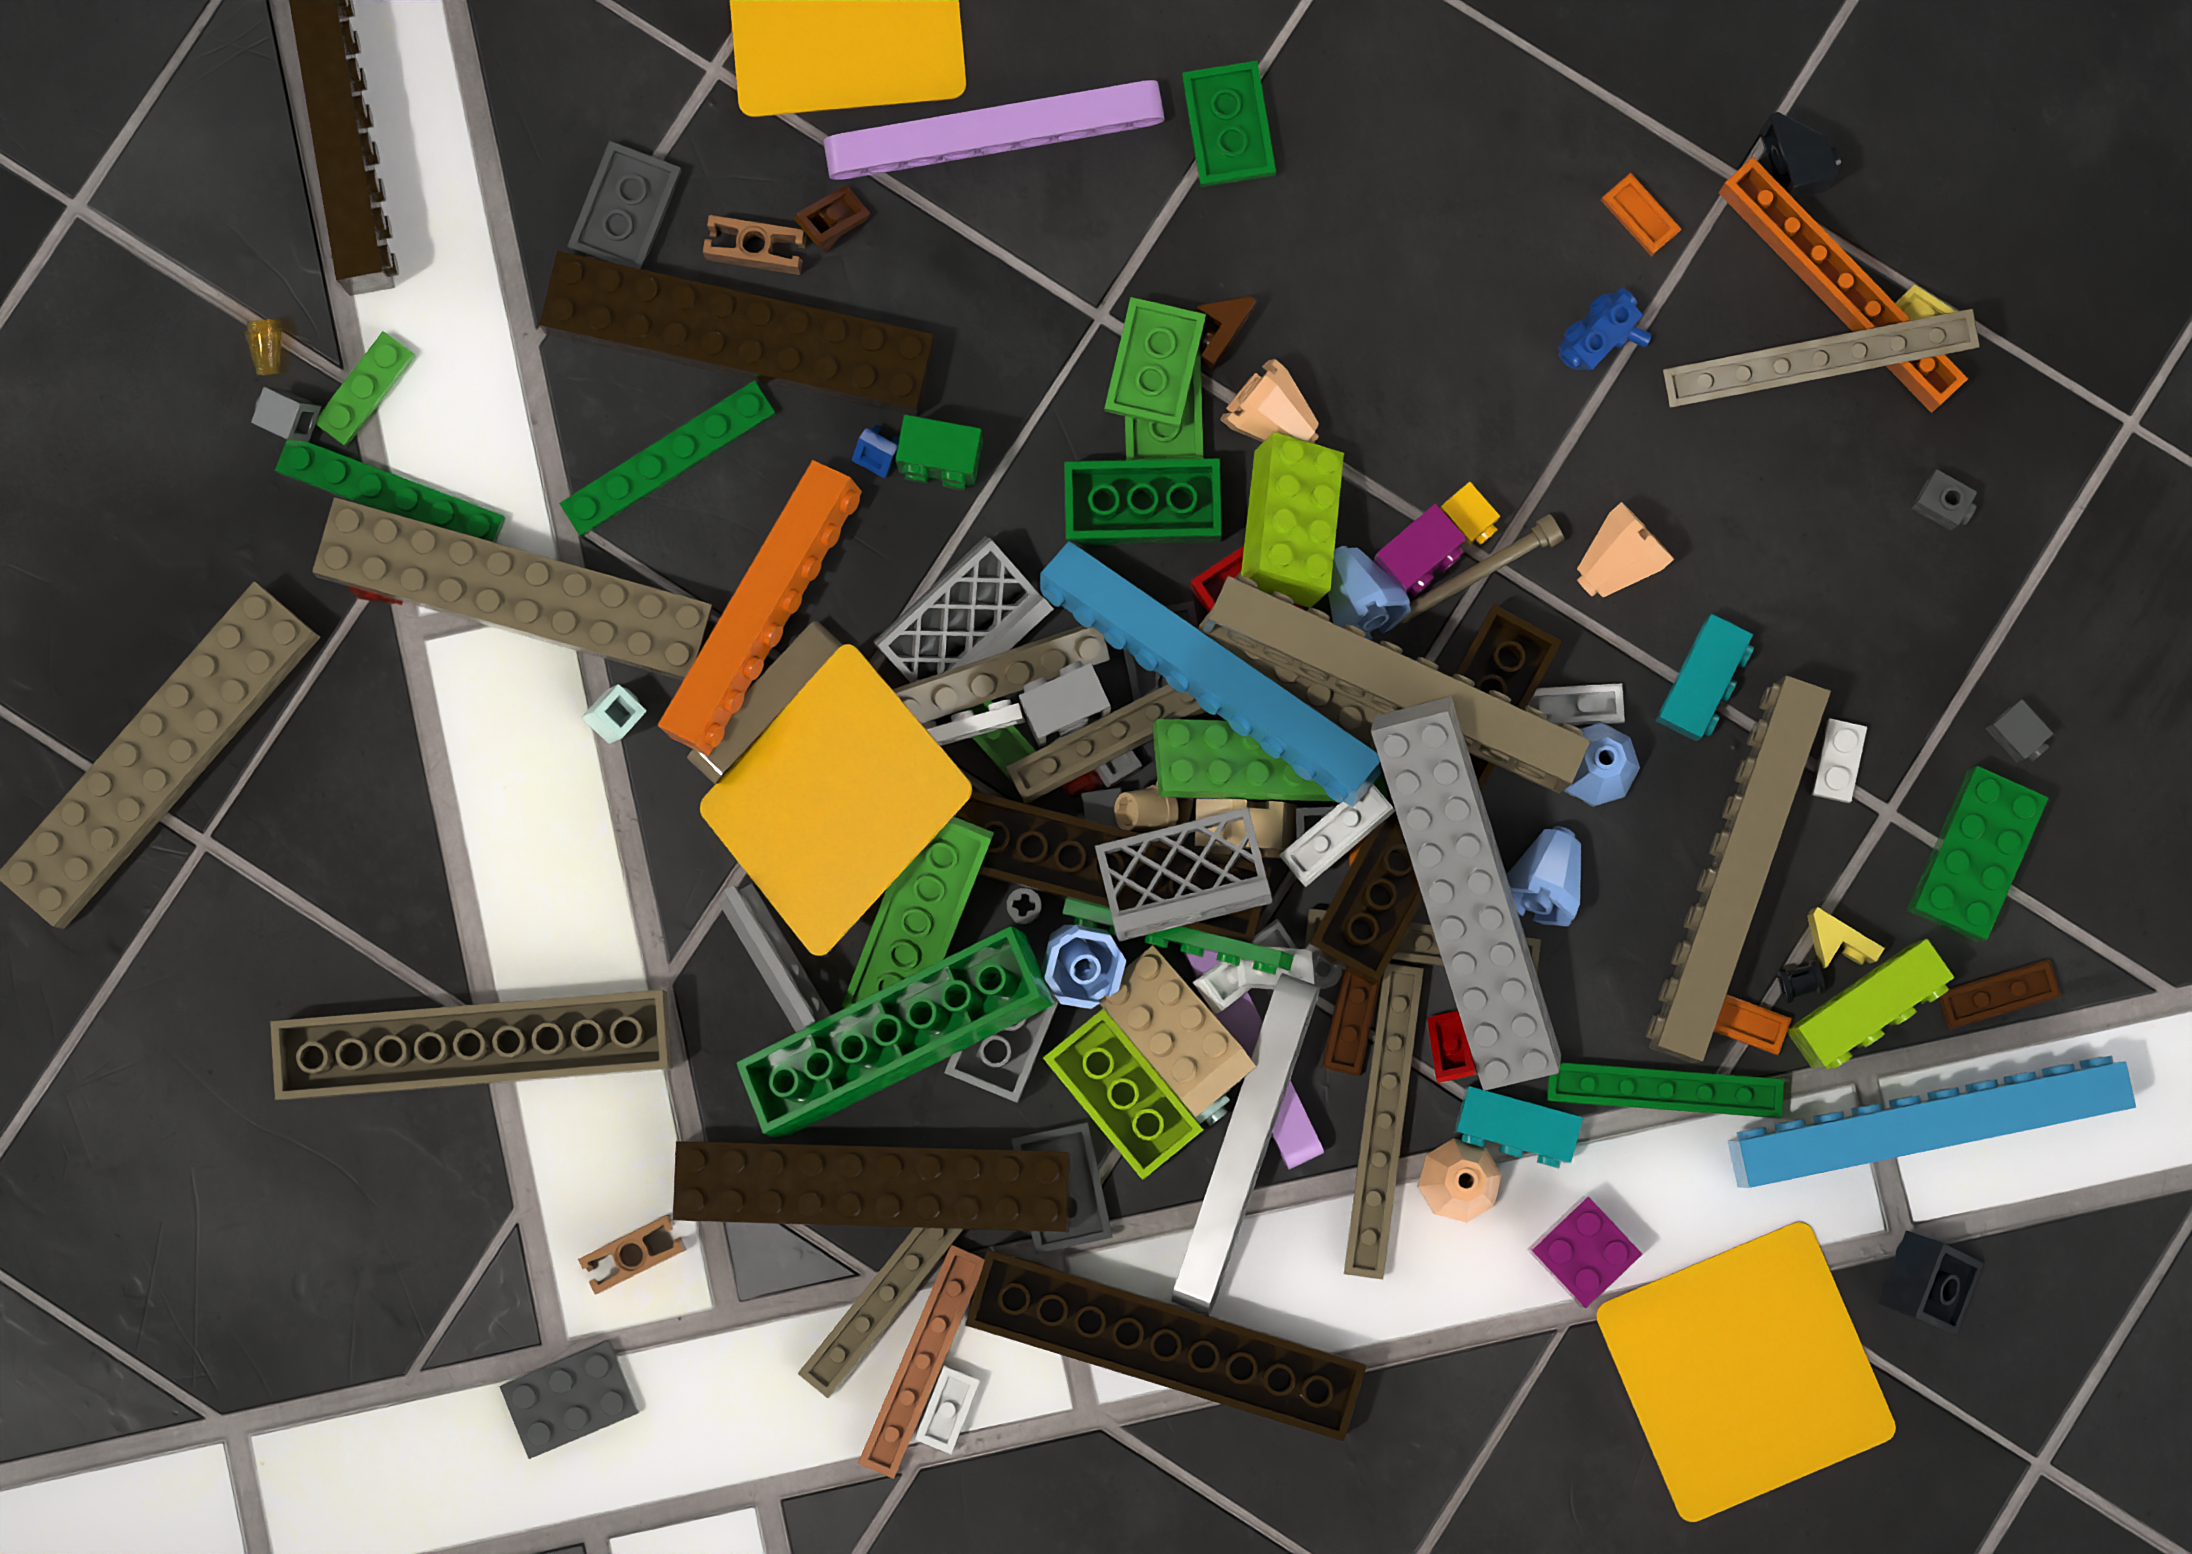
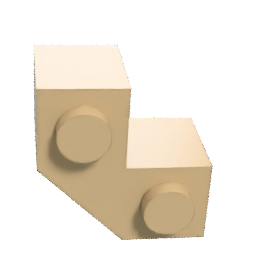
M1196 799V820L1249 807L1261 858H1281L1279 855L1282 851H1285L1296 841L1297 805L1276 801L1251 802L1244 799ZM1244 820L1227 823L1220 836L1239 846L1247 833ZM1218 826L1208 828V830L1215 832ZM1196 831L1195 846L1206 847L1210 837ZM1217 841L1210 850V852L1225 856L1232 855L1231 849ZM1249 841L1244 849H1251Z

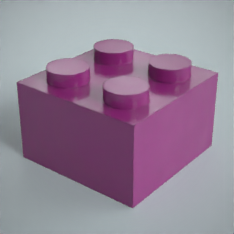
M1435 503L1376 554L1373 562L1385 571L1405 591L1406 595L1410 593L1415 598L1431 584V580L1434 578L1432 573L1439 568L1444 573L1461 558L1460 556L1464 553L1461 547L1466 538Z
M1589 1196L1581 1197L1527 1249L1576 1303L1583 1308H1587L1643 1255Z

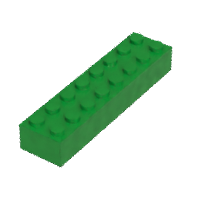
M1010 926L736 1064L763 1134L783 1139L1053 1006L1055 1003L1026 934Z

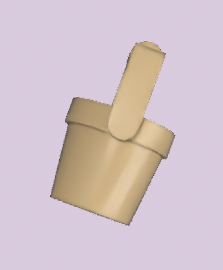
M1157 781L1156 785L1146 787L1145 789L1120 794L1114 806L1115 820L1121 829L1139 833H1148L1188 823L1194 799L1178 798L1177 802L1176 797H1159ZM1179 836L1172 837L1169 839L1177 841Z

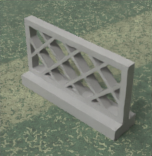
M988 538L876 641L875 644L910 683L919 681L917 679L918 662H938L937 674L1010 650L1054 608L1034 589L999 547ZM991 552L998 560L997 576H978L979 561ZM971 569V575L964 576ZM1005 569L1012 577H1004ZM956 582H970L968 603L949 602L950 588ZM977 582L996 583L995 603H976ZM1004 583H1018L1025 590L1026 594L1015 604H1002ZM942 596V602H936ZM928 608H942L940 629H921V617ZM949 609H968L966 630L947 629ZM975 609L994 610L993 624L987 630H974ZM1002 610H1007V611L1001 616ZM914 622V629L908 628ZM899 635H913L912 655H896L888 645ZM920 635H940L938 656H919ZM947 636H966L965 650L959 656H945ZM973 636H979V637L973 642ZM903 662H911V671ZM945 663H950V664L944 669Z
M1249 807L1095 846L1119 941L1273 903ZM1244 820L1247 833L1239 846L1220 836L1227 823ZM1218 826L1215 832L1208 830V828ZM1199 831L1210 837L1200 856L1181 846L1189 833ZM1179 836L1176 842L1169 839L1172 837ZM1162 841L1172 847L1161 866L1143 856L1152 842ZM1216 841L1234 851L1224 870L1205 860ZM1248 841L1250 844L1252 854L1243 850L1247 845ZM1141 845L1138 852L1131 849L1132 847ZM1122 850L1134 858L1122 876L1108 867L1105 854ZM1177 851L1196 861L1186 879L1167 870ZM1241 855L1255 863L1258 876L1240 880L1229 872ZM1139 861L1158 871L1147 889L1128 879ZM1201 865L1220 875L1213 888L1202 890L1191 884ZM1163 874L1181 884L1174 898L1164 900L1152 893ZM1111 876L1119 880L1115 889L1113 887ZM1225 879L1233 882L1226 885H1222ZM1125 884L1143 894L1136 907L1119 911L1116 898ZM1187 888L1194 892L1183 895ZM1148 898L1155 901L1154 903L1145 905Z
M753 883L741 890L734 885L724 890L727 898L719 902V905L795 1032L797 1033L831 1016L830 1011Z

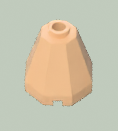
M1276 359L1268 360L1262 366L1267 371L1263 377L1255 373L1246 382L1226 408L1230 413L1223 414L1220 419L1230 429L1261 442H1264L1273 432L1313 444L1319 437L1315 433L1319 425L1318 421L1288 370Z
M1621 502L1609 513L1578 566L1577 570L1582 575L1577 581L1592 597L1597 592L1602 597H1605L1663 570L1674 558L1634 513Z
M1453 1138L1425 1155L1417 1187L1433 1214L1467 1223L1494 1207L1502 1173L1485 1146L1483 1148ZM1461 1174H1468L1471 1178L1467 1182V1188H1462L1459 1185L1458 1179Z

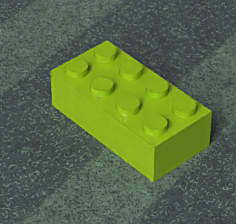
M1273 432L1254 451L1241 576L1255 581L1258 584V590L1272 595L1273 591L1282 593L1292 598L1295 604L1309 608L1331 590L1343 452L1277 432Z
M1928 939L1916 941L1789 1027L1787 1033L1812 1069L1822 1067L1826 1070L1830 1068L1835 1069L1853 1057L1849 1050L1855 1046L1858 1048L1862 1046L1867 1047L1885 1035L1881 1028L1887 1024L1890 1026L1894 1024L1899 1025L1917 1012L1913 1007L1919 1002L1924 1004L1929 1001L1930 1003L1949 990L1946 983L1955 977Z
M1104 1008L1043 1057L1049 1067L1142 1180L1203 1131L1202 1127Z

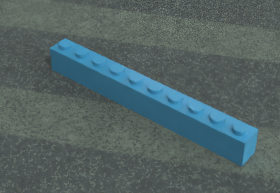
M1068 541L1041 572L1040 591L1049 603L1057 607L1061 605L1073 613L1076 621L1082 626L1096 629L1104 635L1105 640L1111 646L1119 650L1123 648L1132 654L1138 664L1144 669L1158 672L1166 678L1167 683L1173 689L1180 693L1186 692L1194 697L1206 712L1213 715L1217 713L1229 722V725L1235 732L1242 736L1248 735L1256 740L1268 755L1273 758L1280 757L1292 765L1297 775L1305 780L1312 779L1336 802H1345L1353 808L1380 775L1382 765L1378 753L1072 542Z

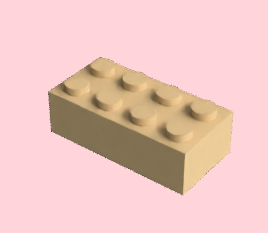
M1153 945L1124 969L1119 991L1110 997L1106 995L1099 1000L1101 1007L1106 1010L1194 1117H1197L1256 1067L1242 1046Z

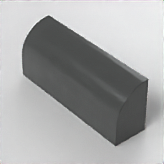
M986 536L873 641L874 646L894 667L895 665L876 646L875 642L988 539ZM991 552L979 561L978 576H997L998 560ZM971 569L964 576H970ZM1005 569L1004 577H1012ZM956 582L950 588L949 602L968 603L970 582ZM977 582L976 603H995L996 583ZM1004 583L1002 604H1010L1024 589L1018 583ZM942 596L936 602H942ZM928 608L922 614L921 629H940L942 608ZM949 609L947 629L966 630L968 609ZM975 609L974 630H982L994 619V610ZM914 622L908 628L914 629ZM899 635L888 646L896 655H912L913 635ZM920 635L919 656H938L940 635ZM947 636L945 656H955L965 646L966 636ZM903 662L911 671V662ZM918 662L917 679L922 680L934 676L937 673L938 662Z

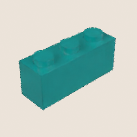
M1710 614L1705 619L1655 721L1696 742L1702 738L1703 734L1710 736L1720 718L1719 715L1714 713L1720 700L1727 702L1737 684V681L1731 679L1737 666L1739 665L1744 668L1753 652L1754 647L1749 645L1753 634Z
M1467 1086L1454 1132L1463 1134L1461 1142L1483 1148L1485 1141L1500 1145V1153L1522 1158L1523 1151L1538 1155L1537 1163L1559 1169L1561 1162L1571 1163L1583 1117Z

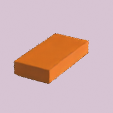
M1631 173L1601 198V202L1651 257L1682 230Z
M1726 994L1713 1032L1771 1054L1779 1055L1792 1018Z

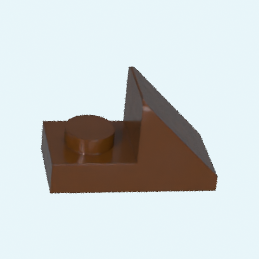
M845 185L796 213L793 218L822 251L827 253L841 235L865 222L871 213L850 188Z
M1247 296L1196 307V312L1206 314L1205 321L1218 329L1217 332L1210 330L1198 348L1203 351L1201 363L1212 371L1255 309L1256 300Z

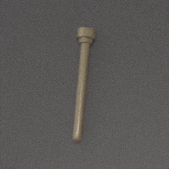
M1550 514L1535 522L1536 526L1531 528L1532 533L1411 601L1409 604L1411 612L1400 623L1413 619L1538 546L1542 549L1546 546L1552 548L1563 542L1564 537L1557 523Z

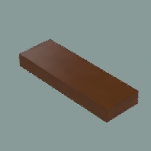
M2050 959L1950 988L1937 999L1946 1028L1951 1030L2061 997Z
M1342 970L1322 1061V1069L1360 1077L1381 979L1373 986L1348 971Z

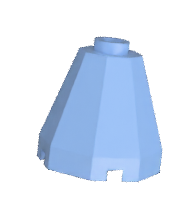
M1347 546L1334 549L1331 590L1328 592L1333 624L1344 628L1345 624L1355 626L1367 634L1366 639L1371 640L1373 639L1370 634L1371 631L1379 628L1383 634L1394 628L1411 612L1410 600L1405 591L1360 549L1348 548Z
M1604 723L1580 729L1584 732L1582 737L1590 740V744L1572 784L1564 792L1583 800V802L1592 807L1625 797L1640 769L1631 738ZM1599 755L1601 758H1606L1608 765H1603L1599 761Z
M1555 826L1553 829H1544L1506 875L1519 915L1524 916L1525 910L1535 913L1533 921L1557 926H1569L1575 918L1580 905L1581 843L1575 838V834L1571 830L1560 826Z
M1063 925L1050 934L1041 972L1060 1004L1092 1009L1100 1003L1099 1000L1106 995L1110 997L1119 991L1126 959L1107 930L1080 925Z

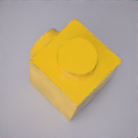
M1471 482L1467 483L1440 507L1444 514L1465 536L1466 540L1464 543L1467 546L1471 545L1475 540L1480 545L1483 544L1498 530L1494 524L1498 521L1500 515Z

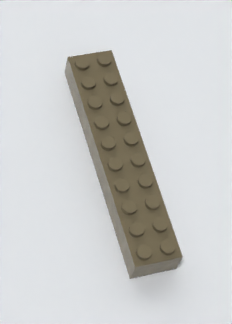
M335 497L312 571L316 577L682 681H684L701 651L712 612V604Z
M1237 575L1235 579L1230 576L1227 577L1202 632L1382 714L1452 696L1470 754L1558 794L1572 784L1590 744V740L1582 737L1584 732L1579 728L1567 723L1557 726L1546 721L1547 715L1540 710L1528 706L1522 710L1511 705V699L1500 692L1489 690L1487 694L1474 688L1475 682L1465 676L1453 674L1450 677L1437 671L1439 666L1430 660L1417 657L1416 661L1401 655L1403 650L1390 642L1381 641L1379 645L1366 639L1367 634L1355 626L1345 624L1344 628L1329 622L1331 617L1322 611L1314 608L1304 611L1293 606L1294 600L1282 593L1273 591L1272 595L1260 591L1257 589L1258 584L1241 575Z
M254 581L0 869V881L51 926L65 929L321 637L265 588Z
M1787 675L1778 682H1773L1771 687H1766L1759 706L1760 709L1765 710L1763 717L1759 720L1758 724H1753L1747 740V745L1752 746L1750 755L1745 760L1742 759L1735 774L1734 781L1740 784L1733 797H1728L1721 817L1727 819L1725 827L1720 833L1716 832L1710 846L1709 854L1713 855L1714 859L1708 869H1703L1697 884L1696 891L1702 892L1699 902L1695 906H1690L1683 927L1689 929L1688 934L1682 943H1677L1671 959V964L1676 965L1673 977L1664 980L1658 1000L1664 1002L1660 1014L1652 1016L1645 1037L1651 1039L1648 1048L1690 1063L1703 1062L1831 691Z
M664 990L270 1021L275 1100L283 1101L673 1069L667 991Z

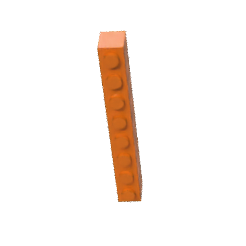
M1754 157L1748 160L1724 183L1719 194L1852 332L1912 321ZM1945 354L1886 366L1931 413L1968 380Z
M812 460L658 723V726L670 738L706 756H709L712 749L720 744L724 737L726 725L732 715L739 711L744 702V694L748 687L761 674L766 656L771 648L780 641L784 625L790 615L795 613L800 607L802 594L809 582L818 576L822 565L821 562L827 551L837 543L841 527L848 515H851L858 507L862 491L851 477Z

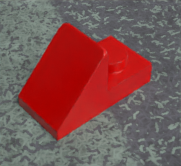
M1453 1011L1427 1017L1437 1083L1476 1075L1477 1069L1459 1012Z

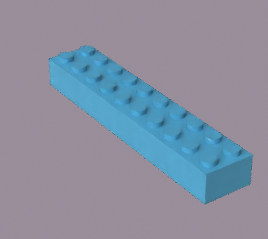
M2112 1055L2079 1061L2081 1069L2075 1070L2074 1063L2041 1069L2042 1077H2036L2034 1071L2003 1077L2005 1082L2003 1085H1998L1997 1079L1966 1084L1967 1092L1959 1093L1958 1087L1928 1092L1929 1100L1921 1101L1920 1095L1889 1100L1890 1108L1882 1109L1881 1103L1851 1108L1852 1116L1844 1117L1843 1111L1813 1116L1814 1124L1805 1125L1804 1119L1774 1124L1776 1132L1771 1133L1766 1132V1127L1736 1132L1738 1140L1728 1141L1737 1187L1752 1188L2136 1108L2126 1061L2113 1062Z

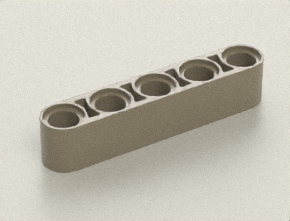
M817 620L813 621L744 694V702L741 708L732 715L726 725L724 737L720 744L712 749L709 756L693 749L687 759L715 785L718 784L722 776L739 760L740 756H743V753L843 644Z

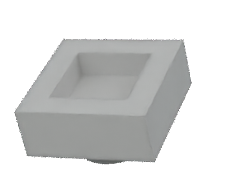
M1131 750L1095 768V771L1106 787L1110 789L1140 771L1142 764Z

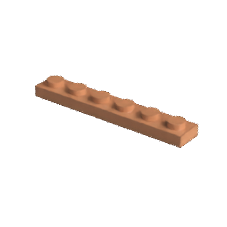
M954 1245L950 1246L858 1464L890 1478H895L977 1286L985 1261L984 1258Z

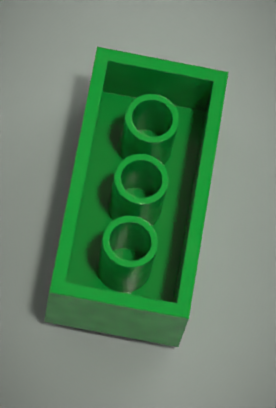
M1220 459L1064 462L1066 544L1068 541L1075 545L1213 543L1221 541Z
M1979 766L1967 770L1906 911L1975 942L1987 940L2048 801V797Z

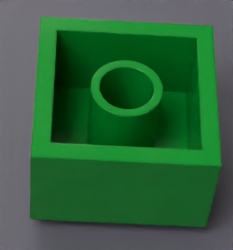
M904 415L896 455L899 473L905 474L904 479L916 483H927L928 478L943 481L942 486L950 489L965 490L966 485L975 487L983 445L981 429Z

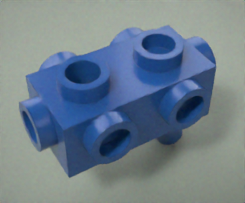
M1620 288L1616 293H1604L1596 298L1589 307V314L1582 321L1575 322L1565 331L1564 340L1557 347L1560 350L1558 356L1563 363L1574 370H1592L1614 346L1619 348L1627 340L1646 347L1650 342L1651 333L1634 326L1643 314L1635 306L1637 301L1633 295L1627 290Z

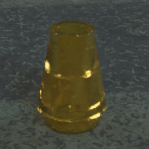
M278 319L247 322L248 331L244 332L254 367L256 368V376L280 374L279 366L283 329L279 328Z

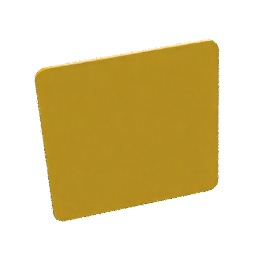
M730 0L738 103L741 111L747 116L761 117L952 100L959 98L965 92L966 75L959 0Z
M846 644L834 652L764 732L743 753V756H740L739 760L718 781L719 783L714 785L704 796L700 804V813L808 951L816 956H822L827 954L968 801L971 796L972 786L969 779L855 646Z
M1803 1222L1791 1223L1602 1303L1597 1310L1596 1319L1675 1507L1679 1515L1686 1521L1697 1522L1887 1442L1895 1433V1421L1811 1227Z

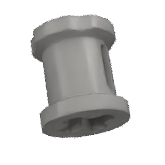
M1019 888L1009 895L1007 911L1016 923L1027 925L1040 917L1042 903L1038 894L1033 890ZM1022 896H1028L1030 904L1035 905V910L1028 911L1026 917H1021L1019 910L1013 908L1014 902H1021Z

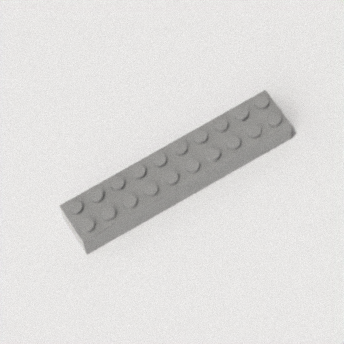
M1452 696L1375 716L1371 728L1373 740L1483 1091L1559 1073L1561 1052Z

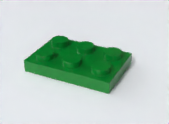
M1258 61L1182 72V82L1200 187L1275 176L1276 168Z

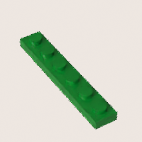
M754 380L559 504L582 538L774 417L776 413Z
M287 440L275 468V471L281 475L358 504L494 543L497 542L506 519L503 515L305 441Z
M1066 898L1062 914L1075 918L1074 925L1097 928L1098 924L1110 927L1109 934L1117 936L1110 909ZM1182 926L1147 934L1144 943L1162 948H1167L1168 942L1181 944V952L1203 957L1205 950L1218 953L1217 961L1239 966L1241 959L1254 962L1253 970L1272 975L1276 974L1277 968L1290 971L1294 957L1280 950Z
M1560 1063L1559 1073L1548 1076L1546 1101L1780 1119L1782 1118L1784 1079Z

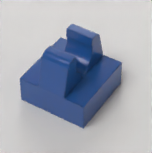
M875 425L870 430L865 428L858 439L851 461L885 479L895 461L900 437L895 435L892 441H889L880 436L882 427Z

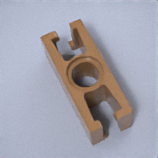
M709 215L707 226L710 231V237L717 238L718 231L736 235L737 237L735 248L713 247L712 240L705 239L703 254L706 261L795 275L801 274L803 260L798 256L788 259L773 255V244L775 242L794 243L798 245V248L805 249L807 238L804 230ZM759 237L765 241L764 248L758 253H749L745 250V244L751 238Z
M666 1215L578 1259L582 1269H587L590 1272L595 1269L593 1261L611 1254L615 1265L619 1268L618 1274L603 1283L597 1281L596 1278L589 1281L595 1295L687 1251L681 1237L674 1240V1248L657 1255L652 1253V1248L646 1241L647 1236L662 1227L667 1232L673 1229L675 1224L671 1215ZM630 1243L637 1244L643 1252V1258L636 1266L628 1265L623 1259V1250Z

